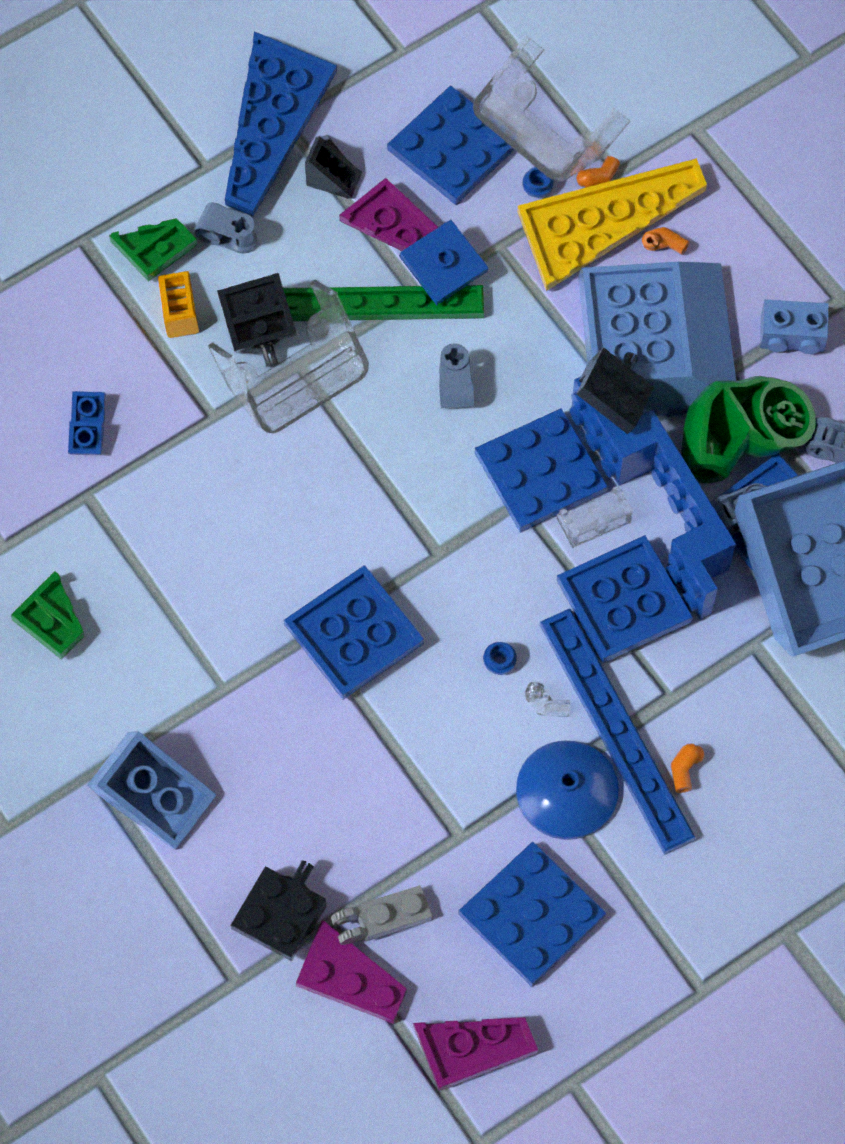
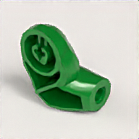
M753 376L740 381H715L705 387L689 406L683 428L681 456L698 483L711 484L721 482L729 477L743 455L754 458L772 456L782 451L799 448L810 440L816 427V414L812 402L805 392L793 383L774 377Z

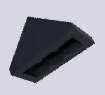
M329 135L315 138L305 161L306 186L347 199L352 198L363 172L344 156Z

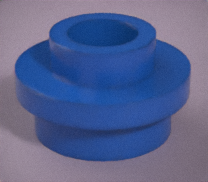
M534 167L525 173L522 186L528 195L540 198L547 196L552 191L554 179L547 169ZM541 182L543 185L536 186L533 183Z
M495 642L485 649L483 662L491 673L503 675L513 670L517 662V654L508 643ZM501 655L506 658V661L499 664L494 661V658Z

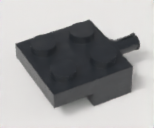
M279 273L217 290L234 352L239 353L249 349H261L266 367L272 366L268 354L271 355L273 365L279 364L273 345H276L283 339L297 336Z
M603 347L589 360L579 379L581 385L576 394L626 434H629L636 427L654 386L633 371L638 361L637 355L633 357L634 353L627 352L624 355L623 361H621Z
M301 860L293 877L281 875L265 866L232 921L231 929L292 961L306 936H310L327 907L326 898L309 890L304 884L314 866L310 863L307 865V861Z

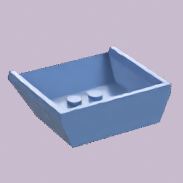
M678 261L585 267L579 271L578 281L587 364L603 347L621 361H623L624 355L627 352L634 353L633 357L637 355L638 361L633 371L654 386L642 415L651 410L654 411L656 416L687 414L689 406L709 384L715 381H736L721 263Z
M845 460L739 495L734 511L774 638L790 656H797L845 639Z

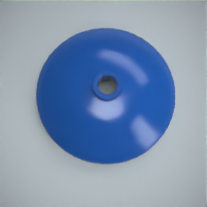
M556 741L538 748L523 763L516 783L518 805L526 820L541 833L564 840L583 838L601 829L611 818L616 808L619 794L617 776L611 763L595 748L577 741ZM571 778L575 783L572 786H566L562 780Z

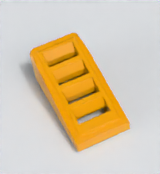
M189 271L158 276L167 336L174 338L198 333V321ZM184 285H185V288H180V289H175V290H169V291H167V288H173V287H179V286H184Z

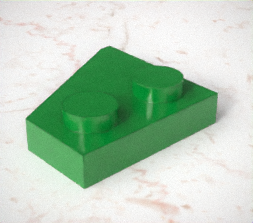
M177 218L162 221L157 225L139 226L138 231L119 235V231L109 235L110 242L148 282L197 246V239Z
M56 571L11 614L13 622L61 660L84 638L81 624L73 611L71 601L66 595L61 578Z

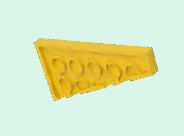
M697 158L518 205L517 212L545 290L548 291L705 192L707 183Z

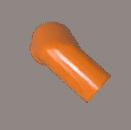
M607 156L601 168H589L579 171L576 178L578 185L586 188L611 181L620 166V161L613 156Z
M666 227L650 230L642 237L644 248L650 251L669 247L683 255L690 244V241Z
M690 743L682 746L671 762V771L677 793H685L692 790L689 770L694 764H698L704 759V751L698 745Z

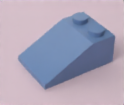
M139 731L128 732L87 785L115 809L173 849L179 846L216 797L213 791Z

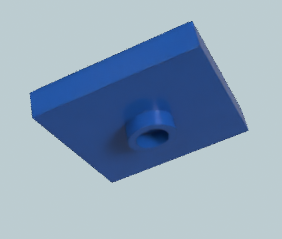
M451 219L399 254L400 259L436 305L487 273L489 269Z

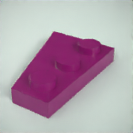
M525 1017L482 1019V1021L413 1023V1028L439 1091L538 1053L537 1045Z

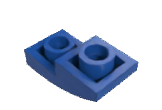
M72 391L68 454L102 455L106 406L105 392Z

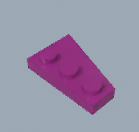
M384 178L339 215L340 222L400 251H403L438 228L387 178Z
M322 920L297 978L296 987L394 1024L407 993V988L352 943L341 945L338 939L340 934Z

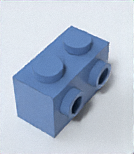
M764 299L761 311L760 348L769 349L773 352H783L785 350L801 351L805 354L824 352L828 339L829 303Z

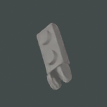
M419 885L338 911L331 916L333 925H341L358 919L360 927L344 931L338 936L340 944L346 945L363 939L369 941L431 921L433 916Z

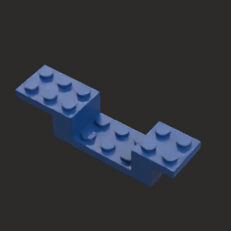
M580 377L574 379L573 393L571 394L572 405L569 409L570 415L577 426L582 425L585 430V438L590 449L593 452L597 451L602 458L601 465L605 474L609 478L613 477L617 485L620 486L651 471L657 486L660 488L664 487L667 492L668 502L675 514L680 513L683 518L686 533L672 539L666 572L673 584L680 586L684 593L682 595L684 603L690 612L695 611L700 620L711 615L718 590L712 579L730 570L736 546L735 541L654 411L651 410L641 415L636 427L629 434H626L576 394L581 382L579 381Z

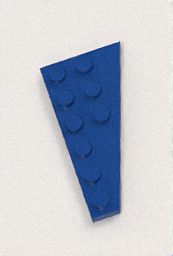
M255 31L238 120L237 137L234 143L232 165L230 166L225 194L226 206L252 217L257 212L337 73V65Z

